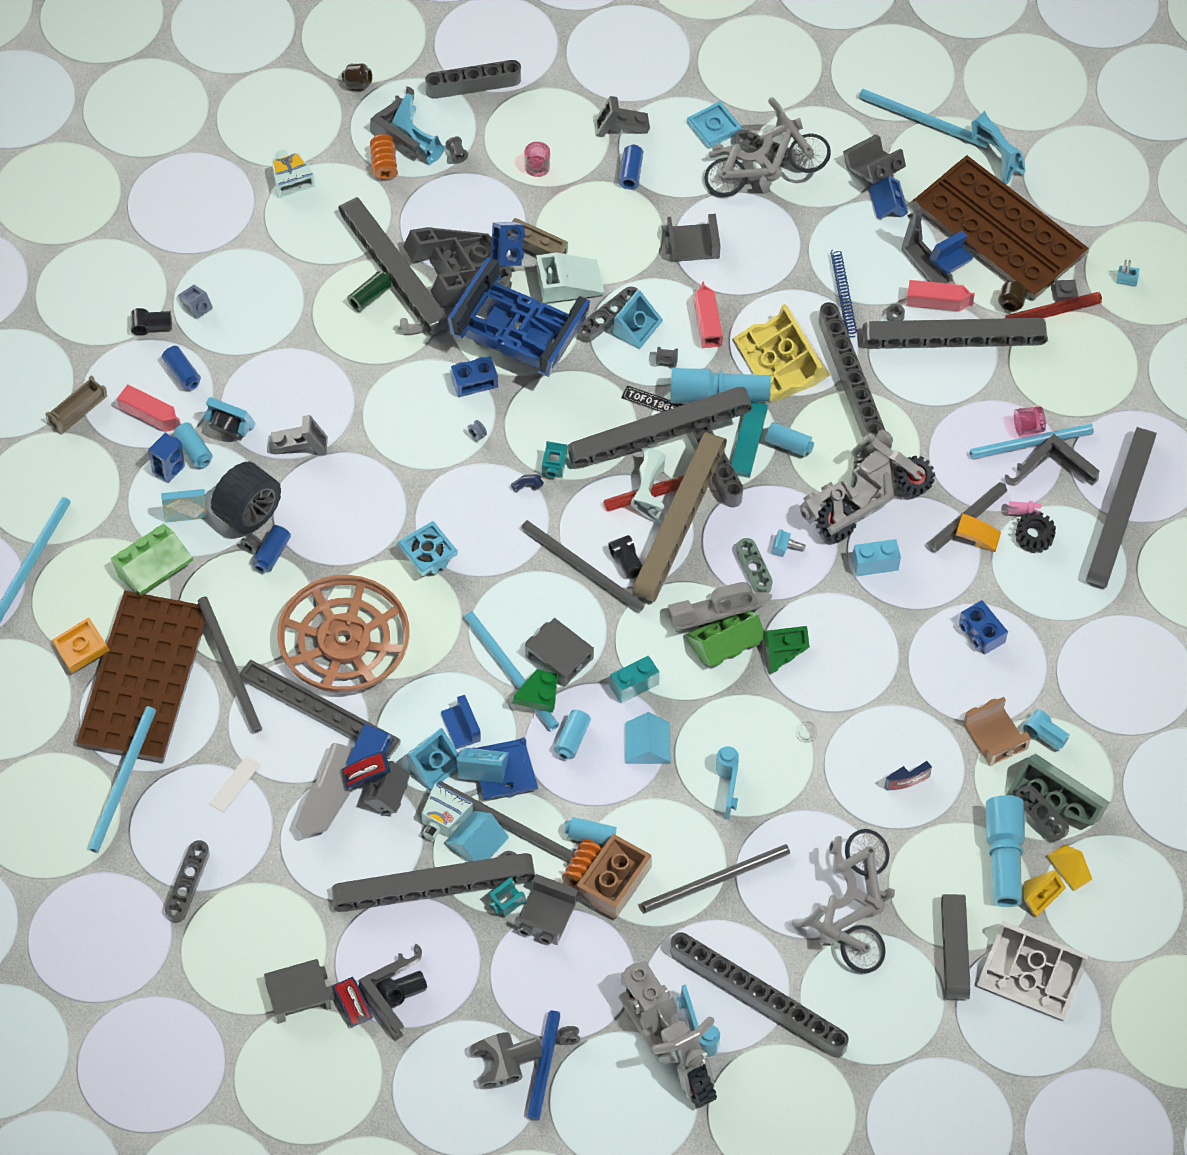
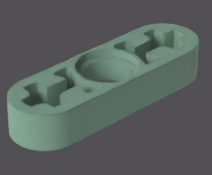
M750 538L741 539L737 544L736 552L754 592L770 593L773 580L755 541ZM746 546L747 549H750V557H748V553L743 547ZM758 563L760 569L751 570L749 564ZM759 576H761L763 584H766V587L759 584Z

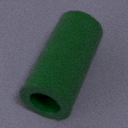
M377 271L347 296L349 304L357 312H361L391 288V278L387 273Z

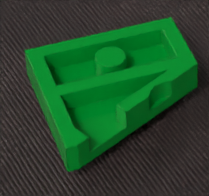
M807 626L764 631L769 673L778 671V668L792 661L796 655L810 648Z
M536 669L515 693L511 703L553 713L558 674Z

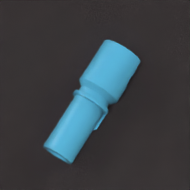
M672 367L670 403L688 404L736 387H745L750 401L770 402L771 375L724 374L722 371L713 373L707 368Z
M1000 795L989 798L985 803L986 841L991 845L989 855L992 857L993 904L1000 907H1015L1022 903L1021 856L1024 850L1020 845L1025 841L1024 801L1017 796Z

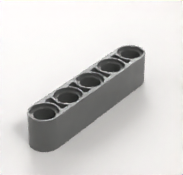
M506 60L431 72L425 77L426 95L429 98L437 99L516 86L521 82V64L517 60Z
M710 426L687 433V437L695 451L705 432L714 434ZM724 452L711 480L723 502L727 506L734 508L742 503L743 485Z
M942 894L941 918L945 998L970 999L966 895Z

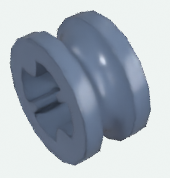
M475 420L474 424L467 426L470 435L476 441L481 440V436H487V430L479 420Z

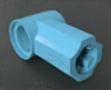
M1039 709L1022 726L1024 732L1027 731L1031 738H1040L1058 751L1065 746L1070 737L1069 733L1051 721L1050 716L1046 712Z

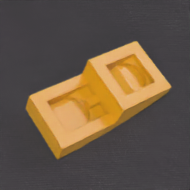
M962 514L956 536L975 541L976 547L996 552L1001 532L979 519Z

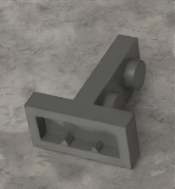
M609 96L595 119L596 134L600 137H605L610 127L646 134L650 130L648 113L619 108L618 97Z
M311 415L302 416V425L300 427L271 432L269 450L272 454L312 447L319 456L326 455L328 436Z

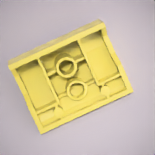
M785 303L781 305L777 316L765 324H753L733 338L754 374L771 375V403L814 387L830 376L829 371L794 312Z

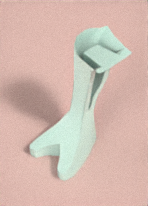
M642 448L641 486L632 499L631 505L647 518L662 525L665 517L661 512L665 506L651 495V489L659 474L664 472L666 455L657 449Z

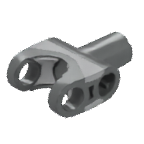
M509 1032L486 1037L469 1048L470 1056L473 1058L483 1056V1058L489 1057L494 1059L492 1069L478 1079V1085L481 1089H493L518 1082L523 1078L520 1065L543 1057L537 1037L513 1044Z

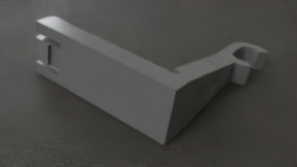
M406 86V94L413 95L414 100V89ZM395 95V102L370 118V133L375 136L379 134L392 136L395 149L415 161L419 158L417 148L420 146V143L390 124L403 100L399 95Z
M916 201L908 204L913 212L907 215L910 221L901 250L928 282H951L953 275L951 273L944 274L929 260L932 251L922 241V209Z
M1053 434L1024 465L1017 463V471L1021 473L1016 478H1011L1007 474L1004 476V480L1008 485L1016 486L1047 460L1051 453L1092 486L1099 480L1100 470L1056 434Z
M418 944L414 945L416 955L406 959L402 953H398L397 961L359 979L358 986L364 999L395 1041L403 1037V1033L400 1030L404 1028V1025L378 991L377 987L382 980L394 978L421 960L422 949Z

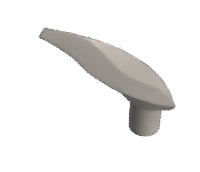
M401 318L400 327L397 329V332L414 334L428 330V327L424 326V324H409L407 318Z

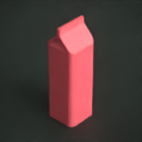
M909 280L906 306L962 311L968 306H973L975 293H971L964 285Z
M703 281L701 287L694 295V309L701 348L721 347L723 334L715 292L707 287Z
M129 384L126 385L117 397L119 409L165 432L173 431L181 425L180 418L176 417L173 406Z

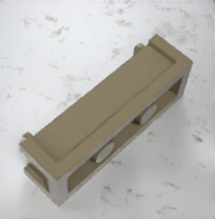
M518 218L512 220V222L524 225L525 237L522 248L537 255L568 253V241ZM509 230L507 237H510L511 230Z
M92 375L88 377V381L53 410L45 413L47 423L61 435L108 397L106 387L96 382Z

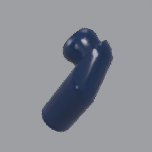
M527 474L512 482L511 487L515 492L530 484L533 485L534 489H538L544 485V482L539 474Z

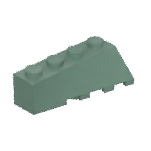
M1036 753L1026 759L1006 794L1016 796L1019 788L1027 785L1033 786L1057 812L1091 826L1100 821L1111 803ZM1023 792V793L1025 794V796H1024L1023 799H1024L1025 801H1026V800H1031V799L1029 798V796L1031 795V793H1030V792H1026V793Z

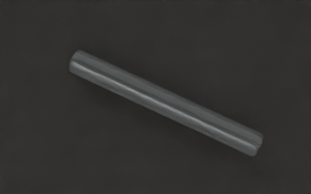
M998 482L962 514L974 518L980 516L1008 491L1006 484ZM962 514L929 541L930 550L934 552L939 551L956 536Z

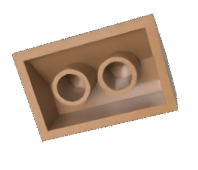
M613 833L577 884V889L596 909L616 920L652 868V855Z

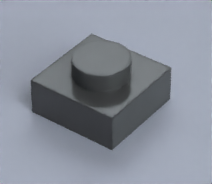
M1075 279L1055 280L1054 289L1057 302L1078 300Z

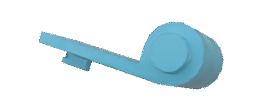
M725 746L718 750L716 758L717 774L720 777L731 779L725 819L730 818L731 809L736 811L738 798L733 796L738 773L739 753L731 746Z
M685 984L681 985L680 997L677 996L679 1008H684L692 1032L699 1025ZM714 1025L699 1038L701 1050L706 1051L707 1057L715 1055L720 1045V1031Z

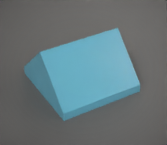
M637 290L614 318V336L638 349L645 344L663 321L641 290Z
M647 712L625 723L626 764H671L670 722Z
M439 728L407 754L408 770L431 791L435 784H438L439 781L443 782L458 769L457 756L459 754L443 728Z
M464 748L457 756L458 777L460 779L503 783L509 752Z
M473 811L448 838L445 844L468 862L492 858L509 839V836L491 813Z

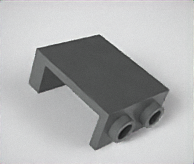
M877 134L843 151L846 168L872 184L906 167L903 149L900 148L890 154L883 151L881 138Z
M716 213L708 214L707 224L672 226L671 217H667V225H663L664 238L668 237V242H665L666 254H670L671 262L720 259L721 245Z
M554 617L550 622H545L537 635L531 636L526 641L525 657L529 659L534 654L558 673V683L565 687L594 659V647Z
M536 874L533 879V889L520 917L516 916L515 930L523 936H533L545 944L550 945L552 943L558 946L578 901L579 890Z
M318 958L264 973L266 988L277 1024L286 1022L285 1014L323 1003H325L327 1010L331 1009L330 1000H334L331 986L326 987L324 980L328 979L325 966H320Z

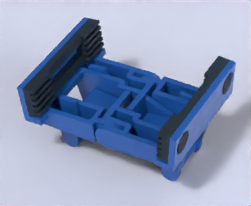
M487 257L448 317L451 335L463 339L465 336L479 345L483 344L496 351L499 350L505 355L538 368V373L549 377L588 316L590 300L579 296L570 309L569 314L543 302L540 304L539 301L498 284L501 280L499 261ZM482 306L486 312V320L476 316Z

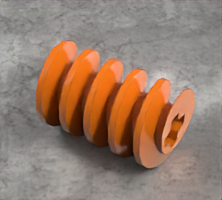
M386 134L376 135L369 142L372 173L375 177L382 180L393 179L398 175L395 143L392 142L393 137Z
M582 839V843L578 845V850L575 851L574 857L570 860V865L566 867L565 872L562 874L563 882L577 889V884L602 848L589 839Z

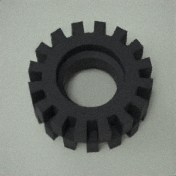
M1033 511L1032 516L1028 512L1025 514V517L1022 516L1020 518L1015 536L1021 548L1025 546L1024 550L1027 552L1029 549H1032L1031 553H1035L1036 550L1042 553L1043 548L1047 551L1049 546H1052L1056 526H1054L1053 519L1049 521L1050 516L1046 515V517H1043L1044 513L1042 512L1036 515V511ZM1029 528H1038L1043 531L1044 535L1034 537L1027 530Z

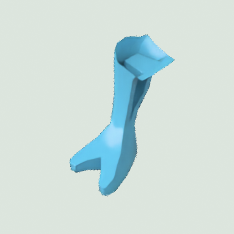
M407 93L394 116L392 125L420 143L417 150L426 155L430 166L442 156L445 147L441 144L437 135H429L413 124L416 106L412 105L413 95Z
M984 110L979 117L971 122L973 140L979 138L991 144L999 151L1002 161L1001 179L1003 183L1008 184L1015 170L1021 175L1025 174L1026 167L1023 154L1019 149L1008 143L998 126L990 120Z

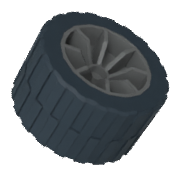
M251 461L241 462L229 469L215 486L210 503L211 510L238 533H252L261 528L274 514L281 499V485Z

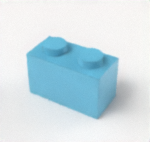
M897 539L854 545L852 561L856 577L899 571L901 555Z

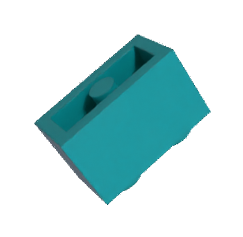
M647 655L611 673L610 688L620 703H623L659 685L660 671L650 656Z

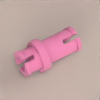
M1031 500L1029 502L1009 501V507H1018V509H1008V515H1025L1029 512L1032 516L1033 511H1036V515H1039L1041 512L1035 510V508L1041 509V503H1033Z

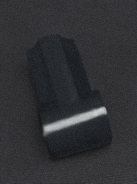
M144 308L133 309L130 313L131 333L142 336L148 334L149 331L172 330L171 311L149 312Z
M626 535L608 542L610 553L614 560H618L626 578L633 579L638 577L642 564L636 554L631 536Z
M420 970L396 980L386 978L377 987L386 1002L393 1007L401 1005L405 998L426 991V988H428L424 975Z

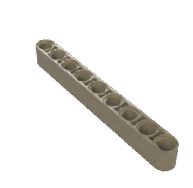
M707 432L702 436L635 581L632 592L634 596L651 602L656 601L722 458L727 444L726 438Z

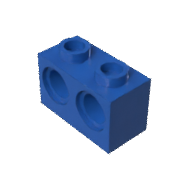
M492 222L491 258L498 260L499 266H522V259L524 258L522 247L525 237L523 224L517 222ZM509 230H511L510 237H507ZM510 250V255L507 258L506 254Z
M491 356L479 357L472 361L459 362L451 366V379L458 398L498 388V374Z
M165 432L148 449L152 472L167 483L185 467L182 443L175 436H170Z
M983 600L961 612L959 619L961 630L972 638L974 646L977 649H981L984 654L1006 643L1008 630Z

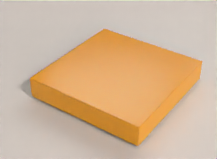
M90 617L52 639L53 644L71 673L76 672L110 651Z

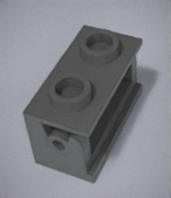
M392 760L388 761L391 772L375 782H370L363 801L365 804L381 812L382 816L397 813L411 775Z

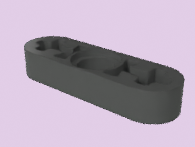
M1027 785L1017 790L1016 796L1024 801V810L1051 839L1060 840L1068 835L1069 826L1067 822L1036 788ZM1023 792H1030L1031 795L1029 796V798L1031 800L1025 801L1023 799L1025 796ZM1038 800L1039 803L1031 808L1030 806L1033 805L1032 802H1036ZM1040 806L1046 808L1048 812L1045 819H1041L1037 815V809ZM1054 818V820L1051 821L1052 823L1046 825V822ZM1060 825L1062 827L1060 829L1061 833L1055 834V826Z

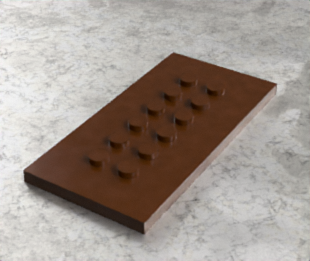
M968 155L963 157L913 199V202L916 201L920 205L925 216L951 236L960 231L967 234L968 237L964 246L1009 281H1019L1025 286L1027 295L1033 300L1041 295L1055 280H1058L1089 251L1086 245Z

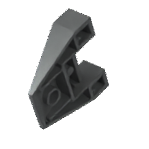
M424 227L410 230L403 248L412 262L425 259L431 260L439 275H437L430 292L440 307L457 304L486 258H491L492 238L489 233Z

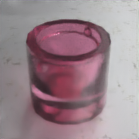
M535 141L525 147L524 167L529 175L541 177L550 170V148L544 142Z
M1041 405L1014 410V425L1019 436L1045 432L1046 419Z

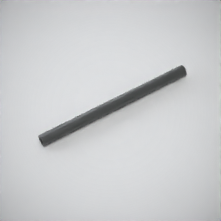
M529 520L523 523L521 529L640 613L644 609L645 603Z
M207 596L198 599V604L253 734L262 731V726Z
M442 781L438 782V785L472 802L473 811L491 813L501 826L568 862L574 857V851Z
M787 844L781 845L642 902L643 910L645 913L790 855V849Z

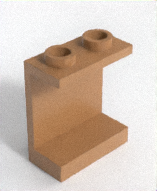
M1004 696L999 699H991L979 708H971L967 711L963 725L989 766L1027 750L1031 741L1027 731L1020 734L1004 709L1006 702Z

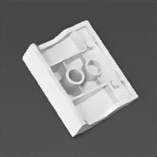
M1002 921L977 986L1064 1020L1090 955Z

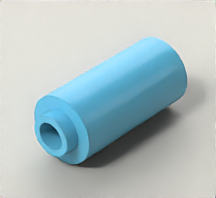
M185 422L179 425L174 430L173 436L181 441L182 449L195 467L203 468L211 463L213 454L191 423Z
M775 422L771 423L765 438L767 443L802 456H806L807 453L811 454L815 444L812 441V436Z
M571 710L554 748L559 758L563 760L575 758L591 722V717L581 710Z
M572 817L571 821L567 820L564 833L568 834V839L582 842V839H589L604 847L612 834L616 835L617 827Z

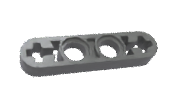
M740 130L735 135V144H739L741 150L747 153L759 150L757 146L763 145V142L759 139L760 135L749 130ZM774 141L769 152L765 155L771 163H773L774 154L777 153L780 145ZM787 147L780 167L794 173H801L788 161L789 148ZM793 150L792 158L794 162L800 161L801 163L797 165L806 168L807 157Z
M633 286L624 288L587 317L577 332L578 339L586 343L591 342L614 324V318L620 312L612 311L611 307L618 305L623 308L625 302L627 303L639 289ZM604 317L607 321L605 323H598L596 319Z
M196 840L190 844L165 906L166 917L172 923H179L185 919L209 859L208 844L202 840ZM199 848H202V849H203V852H200V853H199L198 862H197V861H195V859H196L195 851H198ZM189 867H195L198 870L194 876L185 874L186 869ZM181 887H188L190 889L189 894L185 896H180L177 891ZM177 901L180 902V912L172 915V910H175L177 907Z

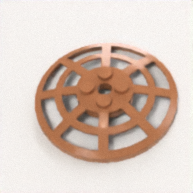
M334 575L308 584L289 600L279 619L277 639L280 654L285 664L300 680L324 691L344 693L367 689L380 683L392 674L402 662L407 652L410 640V627L407 613L402 603L384 585L362 576ZM337 585L356 586L353 598H335L328 601L325 600L321 590ZM365 588L384 597L393 607L382 614L373 605L362 600ZM313 594L318 605L305 616L302 623L290 619V615L297 605ZM339 605H351L349 613L334 615L330 608ZM359 608L370 612L375 616V619L366 624L362 618L357 616ZM320 612L324 614L326 620L319 629L309 626L315 616ZM397 614L401 619L403 627L402 645L390 644V630L387 621ZM379 626L382 627L384 634L383 643L372 642L370 632ZM286 627L299 631L298 645L301 654L292 657L288 656L285 647ZM305 634L317 637L319 647L307 652ZM344 634L350 637V639L345 642H342L338 639L339 636ZM368 650L379 651L380 653L375 660L366 666L361 657ZM387 652L399 653L396 661L387 671L378 677L372 674L371 670L383 660ZM324 655L332 661L329 670L319 666L312 659ZM306 662L315 671L326 676L323 684L304 676L294 665ZM353 662L358 669L353 672H338L341 663ZM363 675L367 681L353 686H332L335 678L346 679Z

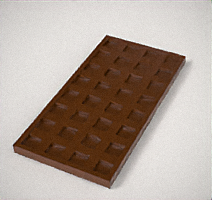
M124 590L107 643L110 651L103 655L78 734L77 746L126 755L144 710L148 706L154 708L156 713L138 758L164 762L206 624L199 604L147 594L140 596L136 592Z

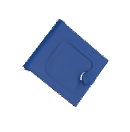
M525 737L473 748L509 752L503 783L479 781L484 800L502 796L513 797L517 793L538 789Z

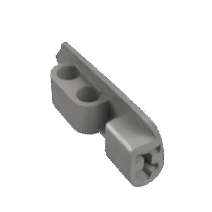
M738 582L716 588L711 594V599L692 604L689 600L669 604L667 607L672 625L678 631L761 608L769 602L772 594L766 592L753 593L748 583Z
M340 743L331 744L316 784L313 783L296 822V828L303 837L327 831L352 790L346 788L342 768L348 766L347 761L353 748Z

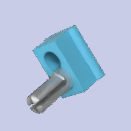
M1125 259L1123 266L1119 265L1116 283L1137 286L1140 268L1130 267L1131 260L1129 259L1127 265L1128 259Z
M779 529L771 554L783 557L787 547L804 551L806 544L790 539L791 533Z

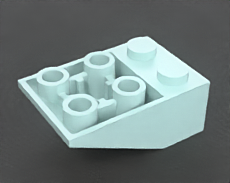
M563 253L536 255V270L543 303L577 299L579 296L584 298L605 295L597 259Z

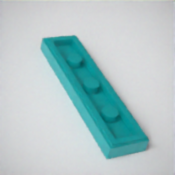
M751 401L752 410L744 414L731 463L737 475L748 478L751 477L768 411L767 404Z

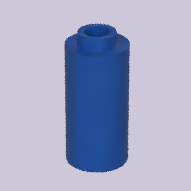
M632 144L624 148L619 185L624 189L633 190L639 186L644 151L638 145Z
M174 345L167 348L161 356L164 363L183 389H195L201 380L199 373L179 346Z
M279 525L272 526L252 560L257 571L261 573L272 571L291 538V534L287 529Z

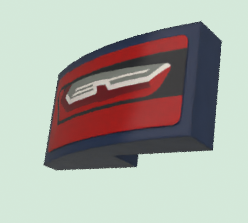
M384 751L364 757L342 768L348 790H354L367 781L375 782L391 772L388 758Z
M927 760L910 772L905 766H902L886 777L884 788L887 791L900 790L919 784L931 776L932 766Z
M353 976L332 985L335 996L351 1028L373 1018Z

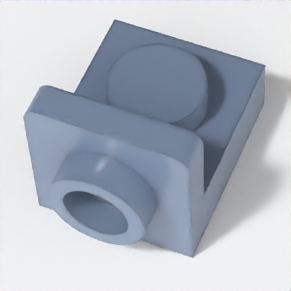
M195 284L178 294L180 302L190 307L194 317L197 319L213 309L207 292Z

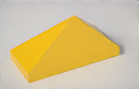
M1065 844L1047 855L1048 860L1073 891L1092 881L1093 878L1082 851Z
M1052 870L1024 882V901L1034 917L1042 913L1066 889L1058 872Z

